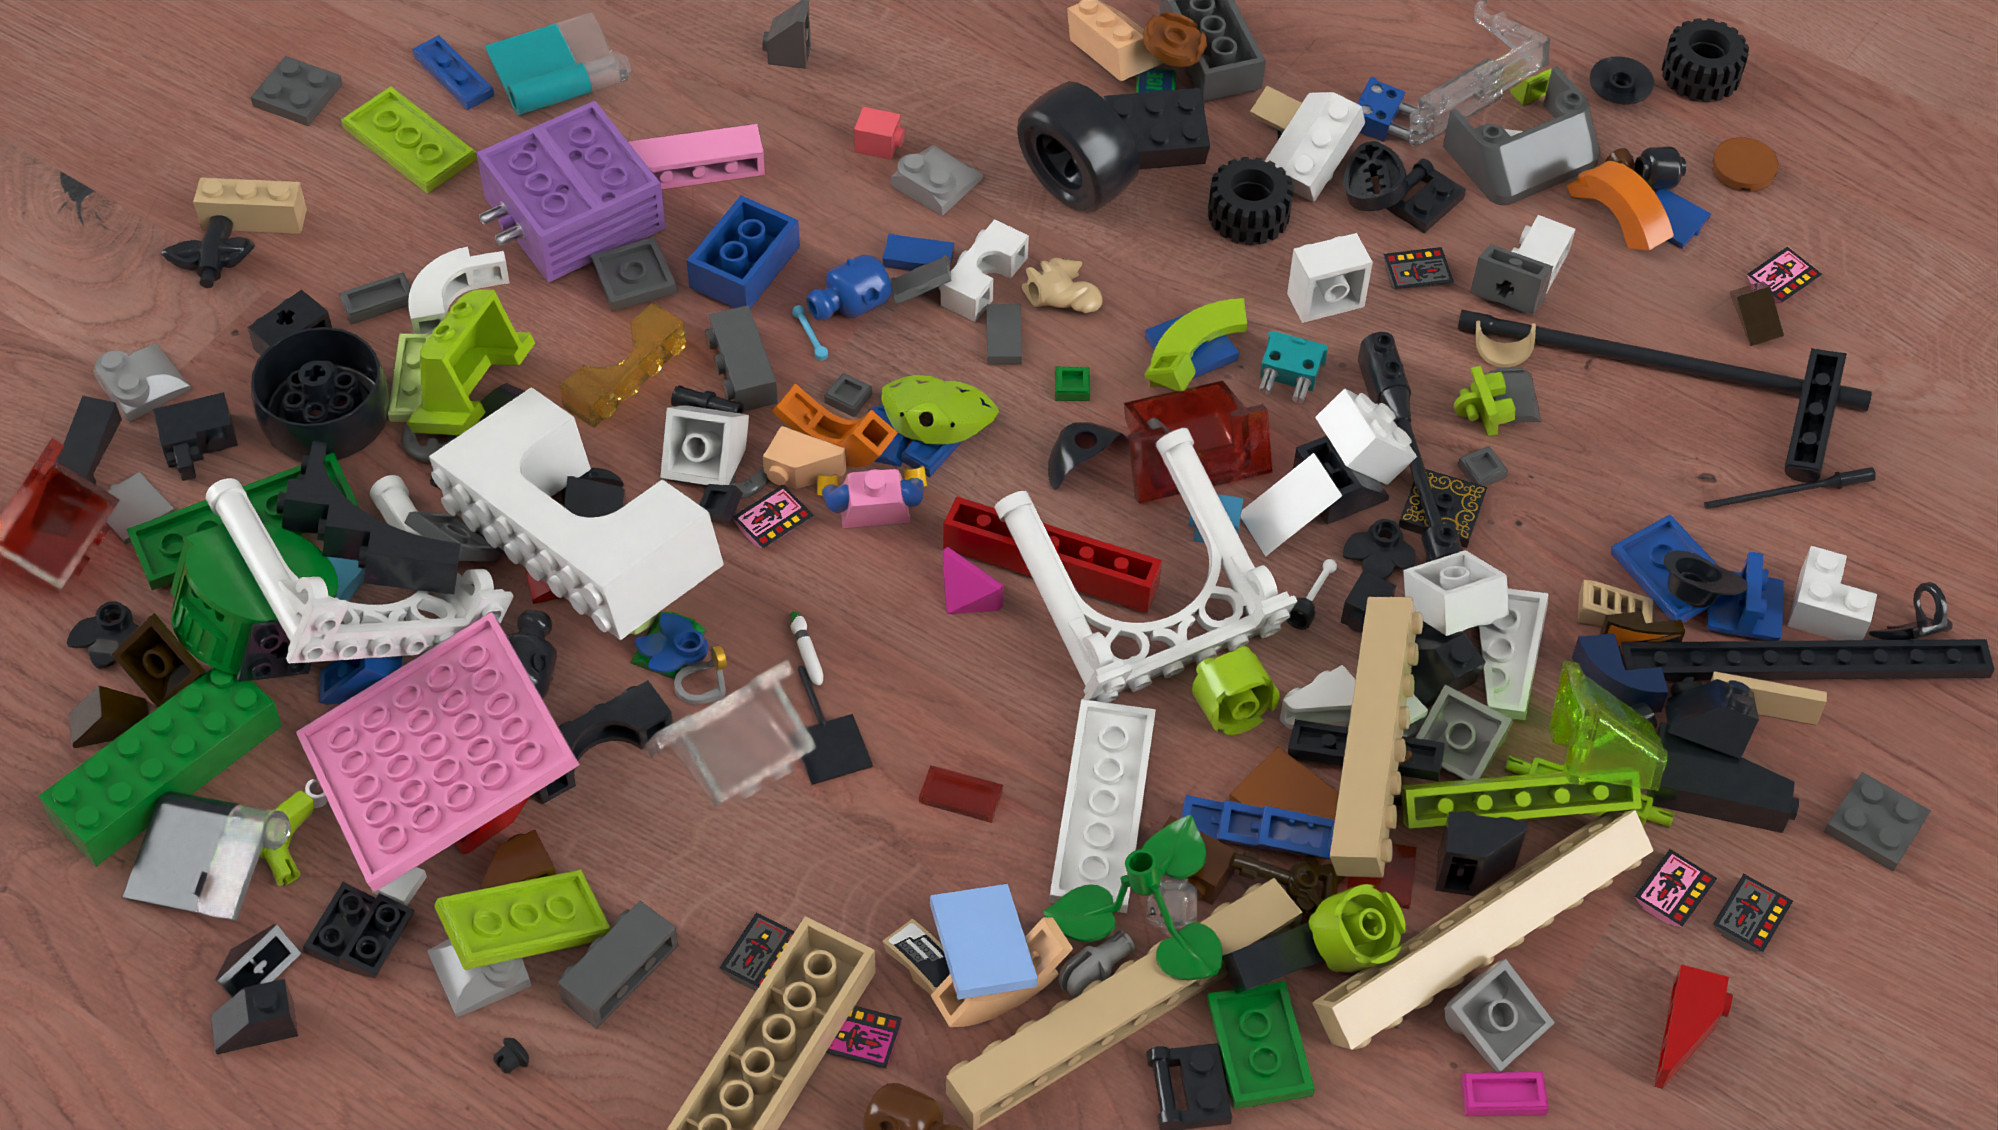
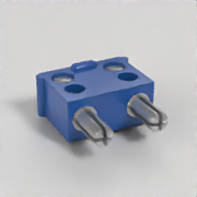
M1371 77L1357 103L1362 106L1365 124L1360 133L1383 142L1388 133L1408 140L1412 130L1393 122L1398 112L1419 119L1422 109L1403 102L1405 91L1377 81L1375 77Z

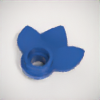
M661 614L660 633L635 639L638 651L643 656L651 659L648 668L656 672L666 673L675 671L684 664H695L702 661L708 654V642L703 635L693 629L692 623L689 620L674 614Z

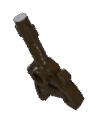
M1247 851L1243 854L1234 852L1229 862L1230 867L1240 870L1239 875L1253 880L1257 876L1267 880L1275 878L1279 884L1285 885L1287 894L1292 900H1295V904L1303 914L1309 911L1315 913L1322 901L1337 894L1338 884L1347 877L1337 876L1333 864L1319 865L1318 860L1314 856L1309 855L1296 863L1290 870L1259 861V855ZM1318 880L1323 881L1321 899L1317 896L1315 888Z

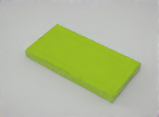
M391 86L341 119L342 127L427 194L477 160V154L474 149Z
M581 869L437 898L434 906L464 970L593 943L598 937H604L611 930Z

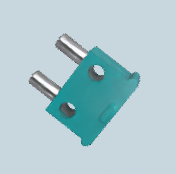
M1270 331L1268 333L1266 352L1261 364L1260 378L1263 379L1259 391L1263 394L1266 387L1265 395L1270 394L1274 382L1296 387L1292 398L1293 401L1297 403L1300 394L1299 403H1303L1307 391L1313 392L1321 366L1326 364L1328 346L1280 332Z

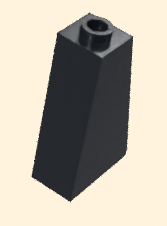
M1660 723L1653 742L1647 796L1653 798L1652 806L1783 833L1789 819L1795 820L1799 807V798L1793 797L1794 781L1743 757L1739 759L1668 733L1667 723Z

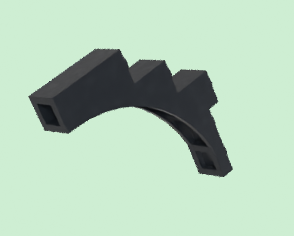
M313 441L310 454H303L298 479L289 478L286 493L279 492L276 514L283 515L282 528L317 534V541H324L322 556L359 561L358 568H365V584L454 595L461 543L416 535L384 523L361 510L338 490L325 469L327 442Z

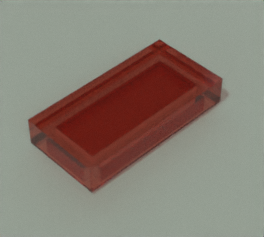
M930 765L919 795V803L992 823L1003 793V785Z

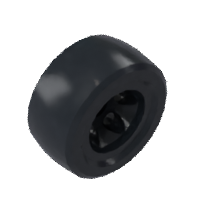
M1068 81L1047 91L1037 98L1018 118V141L1030 169L1046 190L1057 200L1072 209L1086 213L1100 209L1118 197L1138 175L1140 167L1139 155L1128 128L1108 102L1083 84Z
M329 327L308 328L293 332L277 340L267 348L257 360L252 372L251 398L258 423L271 445L284 455L302 461L303 454H310L312 442L319 441L327 442L326 455L334 453L337 460L346 458L367 447L385 427L389 411L388 383L377 354L366 341L356 334L343 329ZM296 399L301 400L298 404L293 405ZM338 401H347L343 406H335V403ZM314 410L322 411L317 416L309 415Z

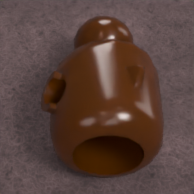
M887 1083L878 1089L867 1106L863 1120L864 1130H964L957 1124L946 1125L943 1123V1110L932 1097L900 1083Z

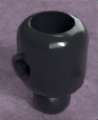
M525 610L518 617L517 627L519 632L509 634L507 637L543 699L548 693L550 682L553 680L552 675L557 659L556 649L549 641L545 640V637L552 630V620L544 612Z

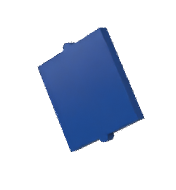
M1660 189L1656 192V195L1667 213L1674 234L1667 241L1682 249L1694 235H1699L1701 227L1710 218L1711 213L1668 189Z

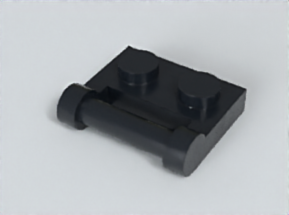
M1422 158L1414 164L1413 170L1407 175L1408 191L1421 180L1427 183V185L1407 202L1400 200L1395 205L1386 209L1416 229L1426 233L1464 199L1466 189L1435 170L1429 160Z
M1218 1043L1170 1049L1165 1046H1157L1146 1052L1148 1066L1153 1068L1160 1106V1113L1157 1115L1160 1130H1185L1231 1124L1232 1113ZM1179 1066L1187 1111L1176 1109L1169 1067Z

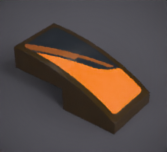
M1642 611L1606 615L1600 635L1615 634L1618 647L1620 648L1622 642H1682L1685 629L1682 620L1646 623Z

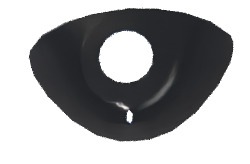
M1074 422L1067 425L1060 432L1048 460V476L1051 487L1057 490L1072 468L1102 452L1117 436L1128 437L1114 429L1090 422ZM1081 432H1091L1097 437V443L1089 449L1080 448L1075 443V436Z

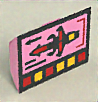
M1788 247L1747 274L1751 284L1763 281L1771 287L1775 303L1784 302L1822 275L1821 272Z
M781 485L734 515L733 519L739 530L752 544L763 549L814 515L785 485Z
M1669 849L1637 892L1635 898L1643 906L1642 909L1664 923L1683 927L1717 878Z

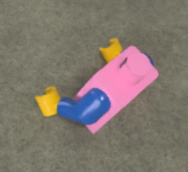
M920 466V468L903 469L905 480H903L900 471L897 469H873L864 472H852L847 474L843 485L839 487L837 474L832 476L818 474L817 495L823 496L829 510L841 513L842 528L910 523L909 507H915L922 502L923 490L927 486L925 468Z

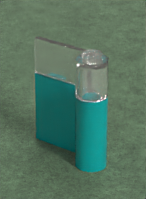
M593 12L485 45L490 61L518 116L628 81V74L632 72L627 56H621L618 51L612 52Z

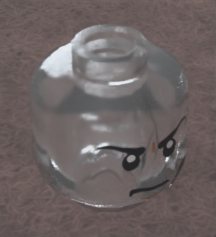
M1164 875L1159 886L1160 892L1176 930L1180 932L1186 925L1197 921V888L1188 883V878L1173 879L1168 875ZM1148 895L1147 921L1152 926L1160 928L1161 934L1171 936L1154 895Z

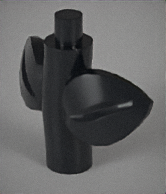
M216 215L210 218L202 241L189 240L163 249L161 255L179 268L197 270V274L201 277L200 285L204 288H212L214 281L221 278L222 268H232L239 264L254 249L255 243L249 238H230L233 222L228 217Z

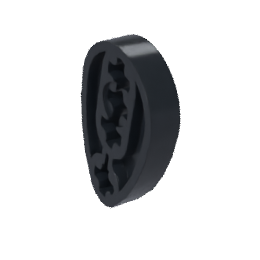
M1369 141L1358 146L1350 157L1344 173V188L1348 202L1352 207L1361 211H1378L1389 208L1402 200L1409 189L1403 162L1390 147L1378 141ZM1378 176L1381 190L1379 194H1375L1373 189L1372 177Z

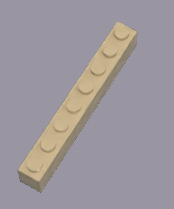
M1368 597L1330 851V858L1337 876L1383 877L1385 862L1390 863L1392 860V841L1388 838L1390 828L1395 829L1397 823V809L1393 805L1394 795H1400L1401 774L1398 772V764L1405 761L1406 744L1405 740L1402 739L1403 729H1409L1410 710L1406 706L1407 697H1413L1414 677L1411 674L1412 666H1417L1419 657L1418 644L1415 643L1416 634L1422 633L1423 628L1422 613L1416 612L1412 597Z

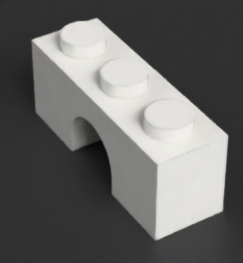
M994 219L986 230L982 229L978 233L972 247L968 251L962 252L957 265L951 271L952 281L939 286V290H941V306L976 322L986 310L987 304L993 301V278L986 274L998 273L1011 279L1028 258L1029 235Z

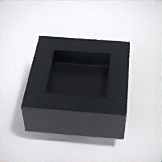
M708 484L699 505L709 512L711 522L730 523L743 492L736 485Z

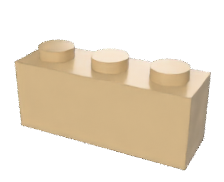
M200 178L193 201L201 230H207L211 217L222 215L228 217L233 222L232 231L301 234L307 211L300 182Z

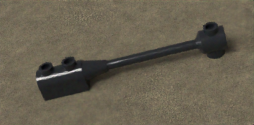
M1388 332L1372 333L1365 337L1360 344L1358 363L1370 400L1377 405L1383 403L1388 406L1395 414L1396 418L1393 421L1397 427L1405 431L1412 441L1409 445L1417 457L1409 464L1429 526L1421 536L1427 556V563L1461 552L1463 548L1456 527L1442 522L1410 424L1411 390L1394 337Z

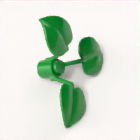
M1192 815L1185 816L1164 827L1144 844L1142 849L1135 850L1127 856L1125 860L1127 875L1120 878L1121 886L1115 903H1113V897L1107 889L1099 885L1089 884L1069 891L1054 905L1043 910L1045 918H1054L1065 937L1079 942L1097 941L1114 931L1116 921L1113 913L1121 909L1127 889L1130 887L1139 895H1154L1167 929L1172 936L1163 940L1156 951V960L1162 972L1178 980L1206 979L1216 975L1223 963L1222 946L1216 933L1208 926L1198 922L1190 923L1178 932L1160 892L1161 878L1165 874L1173 879H1184L1197 873L1206 861L1205 843Z

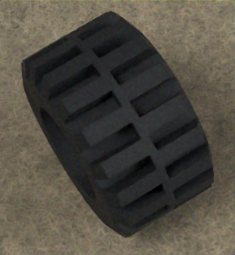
M1697 18L1693 22L1685 21L1682 23V26H1677L1670 35L1661 68L1663 71L1662 76L1664 80L1668 81L1667 85L1671 89H1676L1677 94L1681 96L1686 95L1694 101L1701 99L1702 102H1710V99L1715 101L1722 100L1723 96L1729 97L1733 94V91L1738 89L1749 56V46L1745 44V37L1738 35V30L1734 27H1728L1725 22L1721 21L1719 23L1709 18L1707 20Z
M1241 157L1240 161L1236 159L1228 161V166L1221 165L1218 168V173H1214L1210 185L1208 218L1212 221L1211 226L1214 230H1220L1222 237L1232 238L1231 241L1239 243V241L1245 242V245H1253V242L1264 244L1267 242V239L1273 241L1278 238L1279 233H1283L1286 230L1290 220L1294 186H1292L1290 176H1285L1286 171L1282 167H1275L1276 163L1270 160L1264 162L1262 161L1263 158L1258 157L1255 159Z

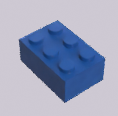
M740 195L688 258L689 288L734 308L749 305L751 309L799 249L798 220Z

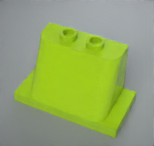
M473 290L460 297L420 350L421 404L407 421L412 433L461 435L476 425L484 415L485 410L480 401H470L469 394L491 365L519 366L536 342L530 332L515 331L495 290Z

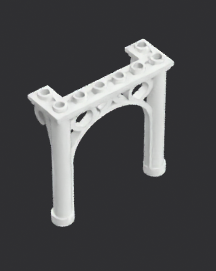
M1181 428L1168 433L1157 441L1156 447L1204 539L1209 555V572L1205 586L1198 597L1186 608L1170 617L1153 622L1129 623L1114 620L1096 612L1082 600L1075 590L1028 492L1018 491L1010 494L994 506L1000 520L1006 522L1086 686L1083 690L1085 693L1083 700L1109 703L1118 698V693L1128 688L1132 692L1139 691L1152 683L1151 679L1162 674L1164 678L1175 676L1185 669L1184 665L1194 661L1199 665V663L1207 658H1215L1217 656L1216 652L1228 648L1229 651H1234L1241 646L1247 645L1249 638L1259 634L1261 638L1269 637L1281 630L1280 625L1290 617V611L1298 602L1294 595L1289 597L1287 591L1278 594L1275 580L1267 567L1264 565L1254 567L1192 446L1194 440L1188 428ZM1221 567L1232 589L1216 586ZM1209 598L1224 599L1231 604L1233 615L1224 620H1213L1206 614L1205 604ZM1244 610L1246 617L1240 619ZM1196 619L1202 628L1210 631L1193 639H1187V628ZM1088 623L1108 632L1106 638L1100 632L1093 634ZM1118 635L1132 638L1139 645V654L1129 659H1119L1111 652V642ZM1149 635L1150 641H1162L1171 647L1145 658L1150 647L1147 637Z
M389 475L379 479L372 486L370 497L386 522L398 529L420 535L404 523L409 512L418 511L408 497L409 490L403 480L396 475ZM232 478L220 480L214 483L206 493L208 505L214 514L220 516L291 642L286 657L289 664L422 655L491 612L501 623L514 597L511 591L504 592L503 589L494 590L492 577L487 570L470 569L465 571L463 576L457 572L454 595L433 592L435 596L428 595V591L418 590L405 600L383 605L358 604L328 596L327 586L321 577H302L299 579L289 569L238 480ZM417 609L434 613L439 618H426Z

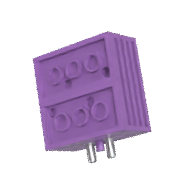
M592 101L476 152L484 197L492 207V209L479 214L480 221L485 225L499 219L498 224L500 228L506 231L495 235L497 244L502 246L516 239L548 283L590 264V255L638 242L666 229L660 181L596 101Z

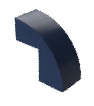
M1615 634L1578 637L1572 659L1578 673L1590 688L1606 700L1623 708L1630 709L1640 702H1645L1652 709L1653 713L1662 711L1669 693L1662 667L1625 670Z

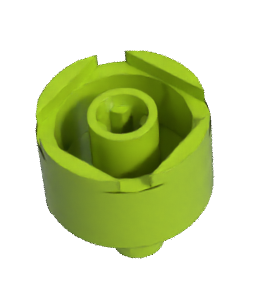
M1241 646L1233 652L1226 653L1216 659L1207 658L1199 663L1196 668L1198 675L1193 682L1192 693L1213 729L1217 732L1218 729L1223 730L1225 735H1237L1247 732L1264 721L1261 715L1268 708L1273 712L1278 705L1280 698L1278 688L1258 657L1247 646Z
M1364 884L1330 896L1321 902L1315 913L1309 918V928L1313 933L1315 945L1329 969L1335 972L1353 973L1388 962L1397 956L1402 947L1399 944L1401 934L1405 933L1406 924L1402 910L1393 896L1386 891L1382 893L1372 888L1374 887L1372 885Z

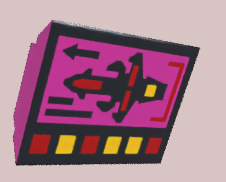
M854 1006L826 1053L887 1068L900 1030L902 1018Z

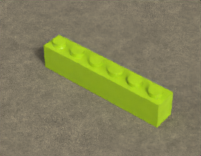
M1632 766L1401 785L1403 823L1409 829L1445 826L1449 811L1457 813L1468 811L1479 816L1493 818L1510 817L1516 820L1642 809L1639 770Z

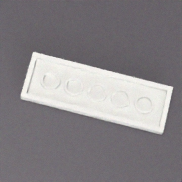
M1081 699L1049 902L1056 903L1069 891L1083 885L1093 884L1107 889L1113 897V903H1115L1121 886L1120 878L1127 875L1125 860L1131 852L1136 850L1156 709ZM1130 887L1127 889L1123 904L1118 912L1127 913Z

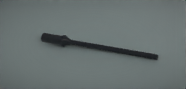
M1873 467L1842 473L1835 472L1833 476L1824 480L1708 501L1704 503L1705 509L1825 486L1842 489L1844 486L1875 481L1876 473Z

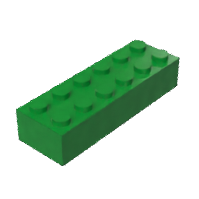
M213 667L38 797L49 820L96 867L148 828L156 803L164 793L171 791L192 795L281 728L282 724L274 701L253 681L238 682L237 675L229 674Z

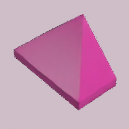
M949 547L943 550V580L947 614L999 611L1003 607L1004 585Z

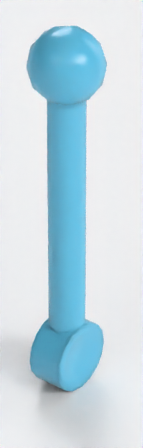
M796 305L792 310V314L795 318H799L814 346L816 360H826L828 358L827 348L821 346L805 317V308L801 305Z

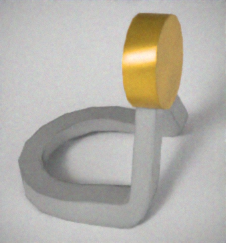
M721 645L711 648V661L686 666L676 674L674 691L680 700L687 704L702 705L723 699L726 694L722 669L727 668V661ZM715 667L717 688L701 695L689 694L683 689L681 683L685 676Z

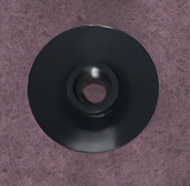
M1622 56L1608 57L1598 61L1593 66L1589 78L1592 89L1600 97L1609 102L1623 105L1635 104L1645 100L1651 94L1654 86L1653 75L1644 64Z

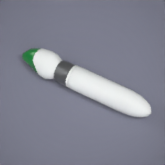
M793 611L790 614L791 632L795 635L800 654L811 681L816 685H821L823 683V671L807 632V623L800 613Z

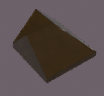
M155 613L145 620L111 654L157 708L206 673Z

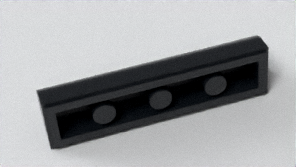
M1811 348L1785 463V473L1793 480L1814 482L1821 477L1847 353Z

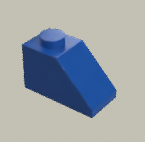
M402 656L334 660L320 671V703L325 705L344 703L401 668Z

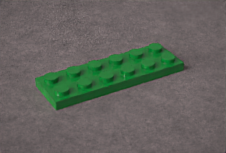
M335 454L326 455L325 469L333 484L348 500L359 507ZM301 465L242 486L263 524L282 528L283 515L276 514L279 492L286 493L289 478L298 479ZM206 500L126 529L151 590L173 583L186 536L223 524L220 516L212 512ZM288 530V531H291V532H293V533H295V534H297V535H301V534L307 533V532H300V531Z

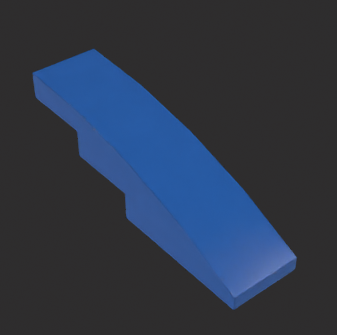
M1186 795L1184 798L1181 818L1192 815L1199 831L1222 843L1299 856L1309 855L1315 858L1331 860L1330 851L1335 824L1333 819L1269 806L1261 808L1227 800L1219 802Z

